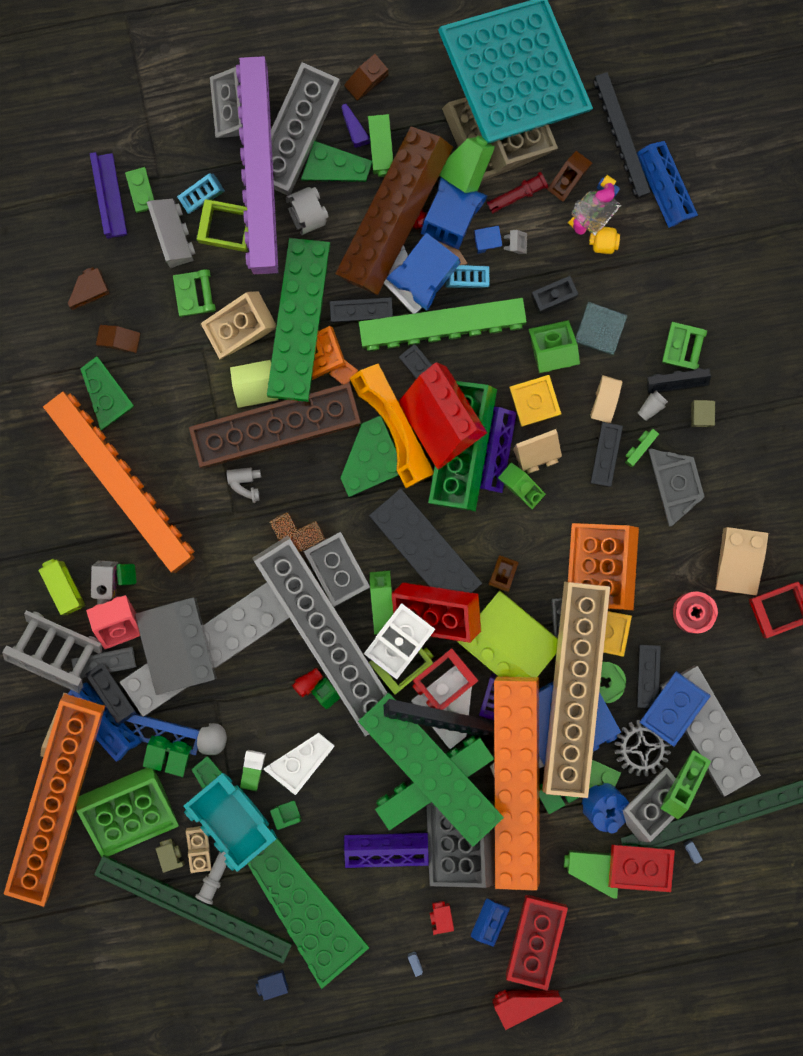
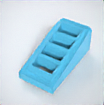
M209 173L177 197L186 212L190 214L203 206L205 199L212 200L225 190L217 177ZM209 182L212 184L214 188L213 191L208 184ZM201 187H204L206 192L208 193L206 196L203 193ZM196 191L201 198L199 201L193 192ZM188 195L191 197L192 201L194 202L193 205H191L190 202L188 201V199H187V196H188Z
M459 265L445 282L446 288H488L489 266ZM454 272H456V281H454ZM462 272H465V281H462ZM470 272H473V282H470ZM478 272H482V282H478Z

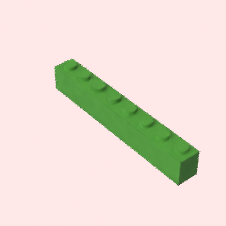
M523 298L360 321L359 327L362 348H367V351L379 350V346L387 345L388 348L400 347V343L407 342L408 345L420 344V340L428 339V342L441 341V337L448 336L449 339L461 338V334L469 333V336L481 335L482 331L499 333L502 332L503 328L509 327L510 330L522 329L523 325H526V315Z

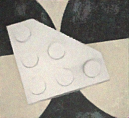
M453 666L429 685L427 690L441 704L468 681L457 667ZM472 687L444 710L469 715ZM424 693L422 695L418 694L411 700L413 704L429 707L426 704L428 698ZM433 727L449 749L466 737V733Z

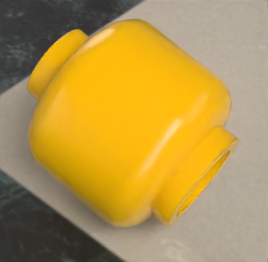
M598 226L595 229V233H590L589 245H593V250L596 253L613 254L615 250H618L620 234H617L615 228Z

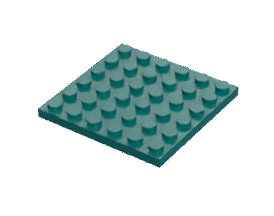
M548 0L526 1L450 23L438 29L481 135L488 144L571 118L593 109Z

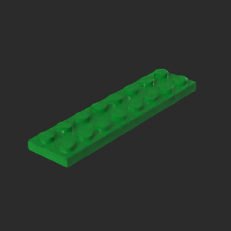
M289 238L267 389L268 398L309 402L330 242Z
M390 693L386 694L358 722L474 847L504 817L418 724L384 717L383 705L389 699L395 700Z

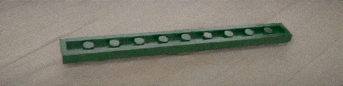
M803 779L673 820L651 842L639 841L632 833L620 837L621 843L626 846L661 848L803 803Z
M106 855L102 856L94 875L278 962L284 963L292 946L290 941L205 903Z

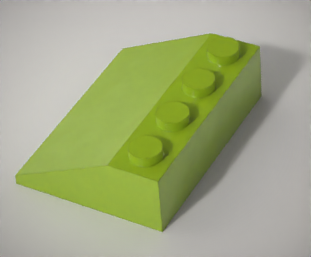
M500 590L480 613L481 632L471 643L457 641L499 677H538L557 653L558 645L557 637Z

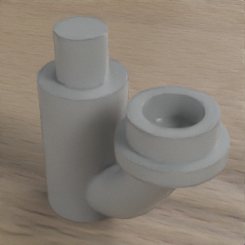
M252 467L227 470L228 484H230L235 492L252 499L253 503L259 501L258 488L254 489L252 487L251 491L242 487L240 483L253 482L254 478H261L260 470H252Z

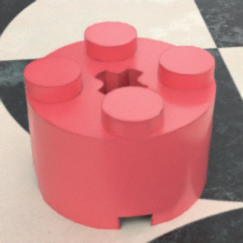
M703 592L685 593L677 599L673 606L675 623L680 629L688 633L708 631L714 625L718 615L715 601ZM693 607L694 609H699L700 613L697 614V618L691 616Z

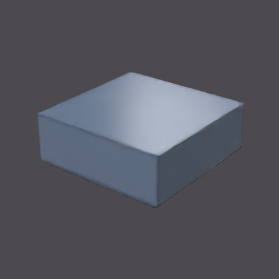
M691 840L686 841L683 845L691 860L696 864L701 862L702 858Z
M416 952L409 953L408 959L415 977L422 975L423 969Z

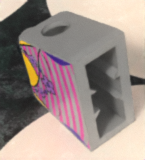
M98 560L92 565L91 598L97 599V605L109 602L110 599L116 596V566L118 562Z

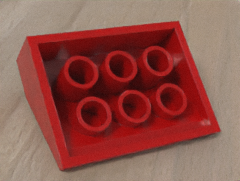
M434 363L420 374L398 402L438 470L487 434V431L449 369L440 363Z

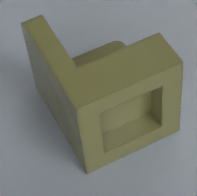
M694 400L691 403V427L715 426V401Z

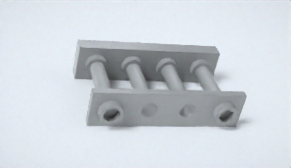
M26 610L24 615L26 622L29 624L16 647L11 648L6 645L2 652L4 660L80 693L83 683L79 675L93 651L101 655V643L95 637L83 636L45 619L38 612L34 611L31 613ZM36 627L48 631L35 655L29 656L24 653L23 650ZM57 635L66 639L54 663L49 665L43 662L42 658L54 636ZM76 643L85 647L72 672L67 673L63 671L61 666L73 644Z

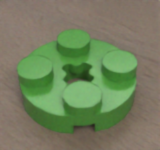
M602 662L601 678H610L611 681L608 683V688L600 686L599 692L605 703H612L623 695L626 677L619 666L611 662Z

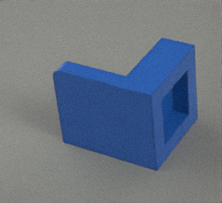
M499 226L474 230L477 254L485 253L487 249L502 246Z

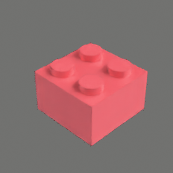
M126 595L116 597L112 601L95 605L93 608L86 610L92 631L104 649L140 636L135 617L136 611Z

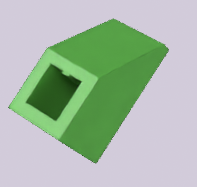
M510 463L498 477L512 493L531 509L546 495L524 471L513 463Z

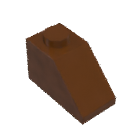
M374 54L359 66L344 84V87L356 101H359L389 76L388 68Z
M575 151L563 165L547 190L564 202L583 178L592 162L578 151Z
M88 268L82 272V275L78 276L68 301V305L72 310L110 294L102 273L98 268Z

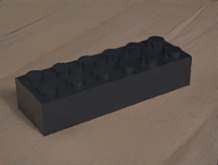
M399 489L369 515L429 587L472 593L482 584L402 489Z

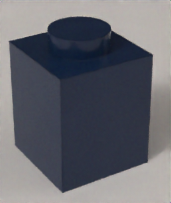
M283 969L260 976L258 983L255 984L258 995H262L264 1001L286 994L289 991Z

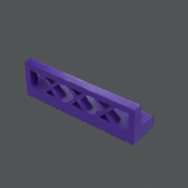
M96 152L90 153L104 235L107 239L128 235L114 155L111 153L98 156Z
M494 407L480 489L503 493L504 484L498 477L507 468L517 413L515 411ZM504 414L509 415L506 425L503 423ZM501 435L504 436V444L502 446L499 443ZM498 455L501 458L499 466L496 464V457ZM496 475L498 479L496 487H492L493 477Z
M428 833L344 835L345 868L429 866ZM424 854V858H414L413 856ZM400 855L402 858L394 859L392 856ZM349 856H358L360 859L349 860ZM380 856L382 858L374 860L371 857Z

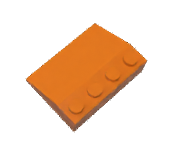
M572 523L568 582L609 586L608 609L634 610L639 527Z

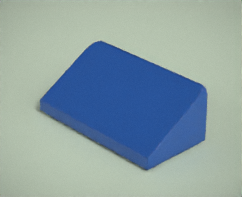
M487 898L473 928L471 937L481 943L494 947L510 908Z

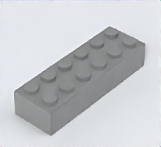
M303 62L271 129L274 190L285 195H291L340 87L339 78Z
M694 665L680 674L706 691L711 697L685 733L696 752L711 761L707 771L720 794L725 797L761 775L699 667ZM669 680L659 685L661 691L664 689Z

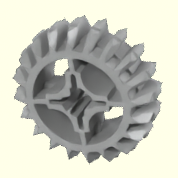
M636 720L637 727H634L633 723L629 722L630 730L628 731L627 728L622 727L625 735L617 734V737L622 740L621 742H614V745L620 746V749L614 750V753H621L622 755L616 760L618 762L624 760L625 762L621 767L624 769L629 765L628 772L630 774L634 769H636L637 776H640L641 770H643L645 776H648V769L655 774L656 765L660 769L663 768L662 764L659 763L661 760L668 762V759L663 757V755H669L671 752L664 750V747L671 745L668 742H663L661 737L644 725L642 726L640 720ZM643 731L651 732L658 742L648 743ZM637 732L636 743L626 747L629 737ZM642 742L644 745L649 746L643 754L641 751L636 750ZM659 749L656 758L648 763L649 753ZM626 753H637L642 765L632 763Z

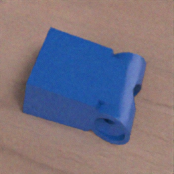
M440 177L437 194L424 220L421 234L425 235L428 233L435 240L459 250L473 216L483 206L487 195L478 191L465 193Z
M426 233L403 264L391 272L386 280L400 290L411 292L413 300L428 311L436 293L460 265L461 261L459 257Z

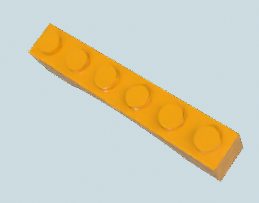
M379 364L362 369L350 377L358 396L376 409L390 429L397 452V472L405 488L432 476L434 471Z

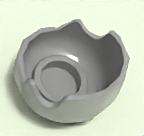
M209 723L208 727H202L197 737L199 752L205 755L219 754L226 746L227 735L225 729L221 725Z

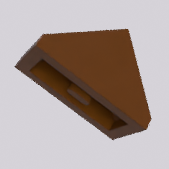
M100 325L96 346L137 353L141 333L119 326Z
M499 555L488 585L509 592L519 562Z

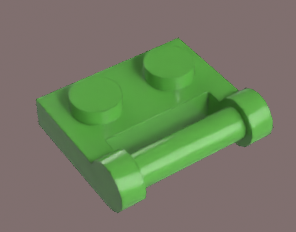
M210 270L173 275L180 317L216 311L215 304L212 302L209 283ZM196 279H201L204 306H199Z
M671 322L662 363L686 368L691 371L699 368L698 360L707 330ZM690 334H693L696 337L690 362L684 361Z

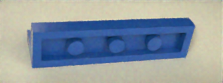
M665 141L649 144L638 151L637 155L641 167L668 227H674L684 220L698 216ZM657 148H660L663 157L659 154ZM666 168L670 170L671 175L668 174ZM674 187L678 188L680 194L676 192ZM683 205L687 208L689 214H686Z
M87 682L83 683L80 693L73 690L69 691L68 695L105 706L96 740L116 762L121 760L128 750L137 747L141 743L124 723L117 724L100 696Z
M135 714L126 720L134 724L136 730L132 732L134 734L138 731L140 736H135L140 741L148 743L150 738L144 737L140 730L147 726L154 729L155 737L161 736L164 732L173 733L177 740L172 743L181 741L185 737L195 739L193 750L191 749L190 754H197V737L200 731L198 729L148 716L143 717L140 714Z

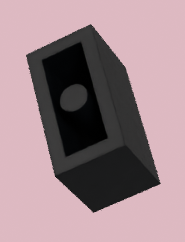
M571 276L531 293V298L538 314L578 297V292Z

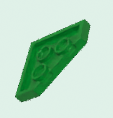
M381 415L361 424L348 457L341 480L349 497L399 476L397 472V452Z

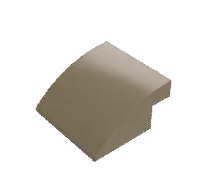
M466 97L448 102L442 108L457 147L467 138L482 136ZM549 125L490 143L495 148L482 181L523 166L557 150L558 147Z

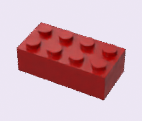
M402 583L391 593L393 614L401 604L405 605L435 629L431 634L432 637L471 643L481 632L479 597L476 593L410 583Z
M525 895L506 972V980L548 991L568 910L566 904Z

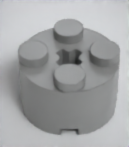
M307 187L286 196V203L290 202L292 206L288 208L297 229L302 228L301 235L325 226L326 219L329 218L326 208L324 206L321 207L318 201L320 196L315 187L312 189Z

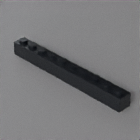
M608 72L597 75L593 83L599 91L597 93L598 98L602 100V109L607 114V123L611 125V134L615 136V145L620 150V159L624 161V170L628 172V181L633 186V195L637 199L650 194V189Z
M389 699L383 705L384 717L390 719H398L404 722L408 721L414 724L494 739L493 720Z

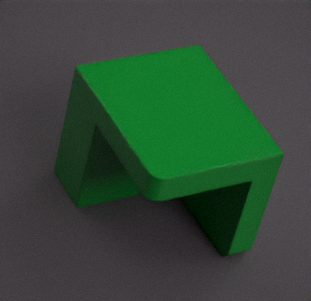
M295 801L282 804L270 810L277 830L302 820Z

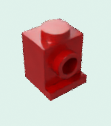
M445 901L432 903L434 912H430L432 925L436 924V927H433V935L454 931L449 903L445 904Z

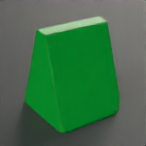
M117 564L118 584L121 586L136 584L135 564Z
M326 677L311 691L325 709L330 708L341 698Z

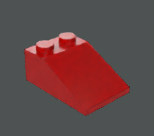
M503 990L495 995L496 998L492 999L494 1008L505 1030L562 1002L558 990H510L508 992Z

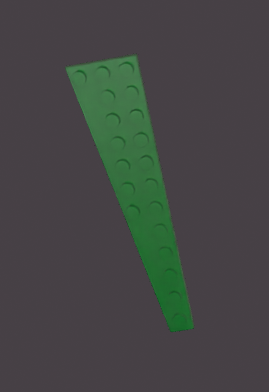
M209 756L205 757L191 769L203 789L222 774V771ZM278 838L247 863L321 989L369 949L368 944Z

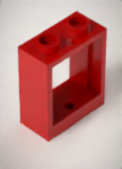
M793 582L748 599L763 638H769L803 625V618L772 629L762 604V600L792 589L803 616V584L800 585L799 582Z
M451 648L413 679L415 682L413 688L419 695L424 693L428 698L426 704L429 707L444 710L478 680ZM449 658L468 682L443 703L439 704L422 684L421 680Z

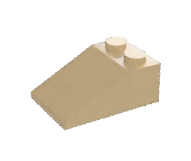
M259 291L246 292L201 323L219 359H223L261 339L276 329L277 326Z
M556 429L520 442L513 448L520 469L527 471V474L538 471V466L545 463L547 467L554 465L562 457Z
M729 527L723 528L715 590L757 595L766 555L768 533Z

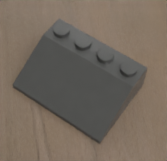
M193 597L135 614L156 695L217 679L196 598Z
M432 802L427 805L430 886L478 888L494 886L495 827L473 847Z

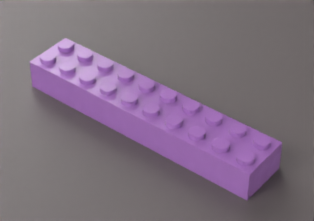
M265 56L239 58L240 65H236V75L238 82L241 83V85L237 86V95L240 104H242V106H238V115L241 124H243V127H239V135L242 145H244V148H240L241 161L245 165V169H241L242 182L246 186V190L242 191L243 203L247 207V211H244V223L248 227V232H245V244L249 248V252L246 253V265H248V269L252 270L253 274L278 273L268 67Z

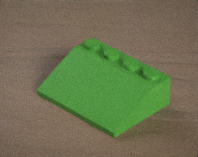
M144 768L78 797L76 811L101 857L103 855L111 856L179 826L156 771L151 768Z

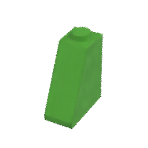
M389 114L368 116L374 175L378 174V177H385L393 162Z
M482 136L467 138L448 157L439 176L465 193L478 191L495 146L490 143L488 144Z
M390 571L370 572L374 635L382 630L393 615Z
M568 850V855L564 856V868H567L569 874L606 895L617 898L618 888L608 887L611 853Z

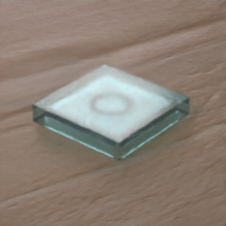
M588 302L575 338L576 342L614 355L627 315Z

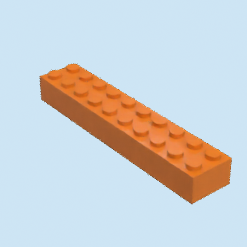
M61 392L44 405L43 408L170 572L177 573L195 559L192 555L195 551L188 542H182L180 531L175 526L168 524L169 517L166 513L154 506L157 502L152 495L147 492L144 493L142 482L137 477L130 475L131 468L128 464L116 457L119 453L112 444L110 445L109 442L106 444L104 433L96 426H92L91 423L94 421L90 415L78 408L81 404L75 396H72L71 393L67 395Z
M496 677L494 680L495 808L504 819L495 826V889L538 890L540 884L539 677Z
M64 694L61 698L4 895L45 906L52 889L105 709L104 705Z

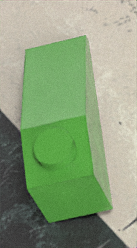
M693 750L668 791L660 809L679 819L689 809L711 761Z

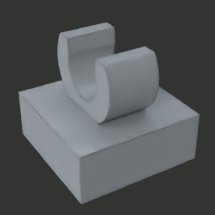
M510 230V235L504 236V239L510 240V245L505 246L504 250L517 254H527V233L519 230Z

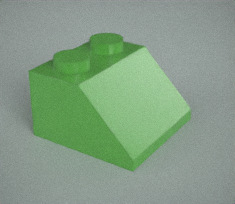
M569 320L529 329L539 373L580 364L578 344Z

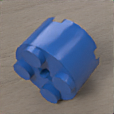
M603 783L604 785L601 786L595 785L589 789L588 798L582 799L583 814L598 830L615 833L626 822L623 809L629 802L613 785L609 783Z

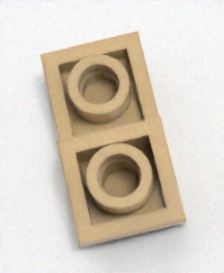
M602 375L596 392L597 397L590 414L591 418L611 423L620 395L621 380Z
M201 826L186 828L191 873L211 871L212 869L209 838L202 831Z

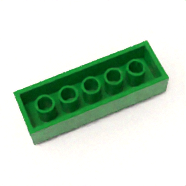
M456 381L487 431V434L438 470L435 466L428 503L441 507L476 512L497 389L485 384Z
M474 736L469 737L463 742V747L460 749L455 747L446 753L466 777H469L494 760L479 736L476 738ZM413 781L407 785L403 782L394 788V794L391 796L385 794L376 802L375 810L388 830H391L431 803V801Z

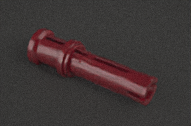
M540 171L537 176L527 181L523 180L520 186L486 203L493 214L526 196L532 197L534 193L549 187Z

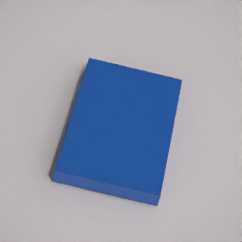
M676 671L643 716L640 723L675 747L711 695Z

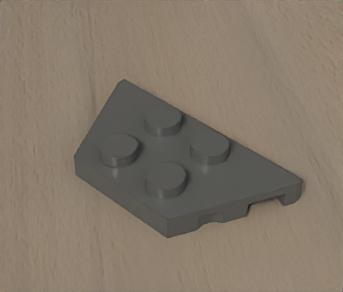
M648 449L668 526H673L704 498L695 460L691 456Z

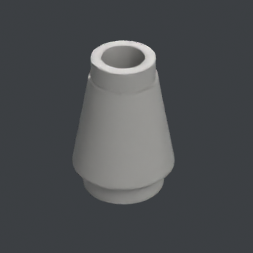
M655 391L653 394L650 393L637 413L647 421L664 409V405L668 401Z

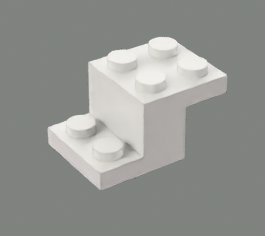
M401 604L364 654L394 678L398 679L435 629L405 605Z

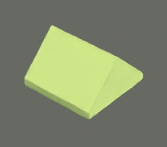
M271 360L230 367L232 387L238 408L278 401L277 398L267 397Z

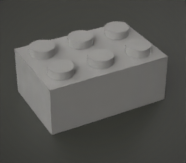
M341 532L304 551L333 607L370 588Z

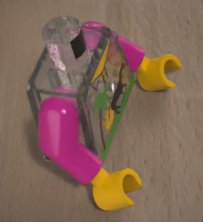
M609 175L600 184L604 187L603 190L589 191L582 200L575 203L574 209L571 212L574 217L567 223L576 233L584 234L587 229L596 235L621 207L614 199V184L616 180Z

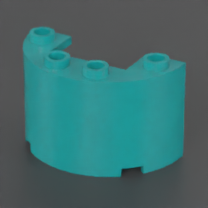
M222 773L184 805L186 809L184 813L191 821L195 820L202 824L200 827L208 837L211 835L216 841L214 843L215 847L221 853H226L224 855L226 865L232 871L235 869L238 872L275 841L277 837L272 829L269 830L267 827L269 823L238 785L233 786L232 780Z

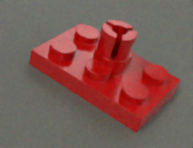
M612 844L608 887L671 892L675 850Z

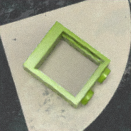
M205 199L197 235L198 243L247 252L245 232H248V227L246 226L242 244L208 238L213 210L244 215L247 207Z
M51 559L42 564L43 568L39 569V572L60 615H69L86 606L63 561Z
M427 647L421 648L418 653L426 662L399 685L387 671L371 660L368 663L391 691L397 694L433 664L431 659L434 656Z

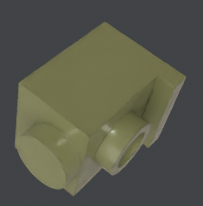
M172 838L160 842L156 852L163 873L185 865L184 860L180 861L179 859L182 857L178 845L175 846Z

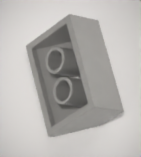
M236 67L210 77L216 138L240 136L239 127H243L238 115V106H242V104H240L237 95V86L241 85V83L238 82Z
M173 199L148 201L147 205L169 267L173 268L194 261L192 255L196 253L192 242L188 243L186 235H189L186 223L181 222L180 216L183 213L180 204H175Z
M665 768L623 809L626 825L639 841L651 842L675 818L660 809L676 779L668 768Z

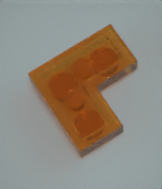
M288 512L269 521L279 541L289 536L299 553L325 540L316 521L299 530L295 527Z

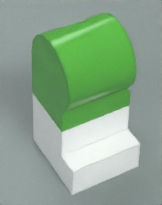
M252 750L246 751L240 788L257 791L266 753Z

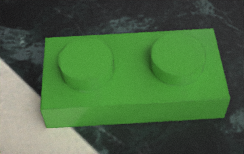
M143 167L125 172L136 213L149 210L147 202L153 201L154 196L146 168Z
M654 429L650 430V432L645 431L638 439L641 442L638 447H632L625 455L628 458L625 463L633 467L659 433Z

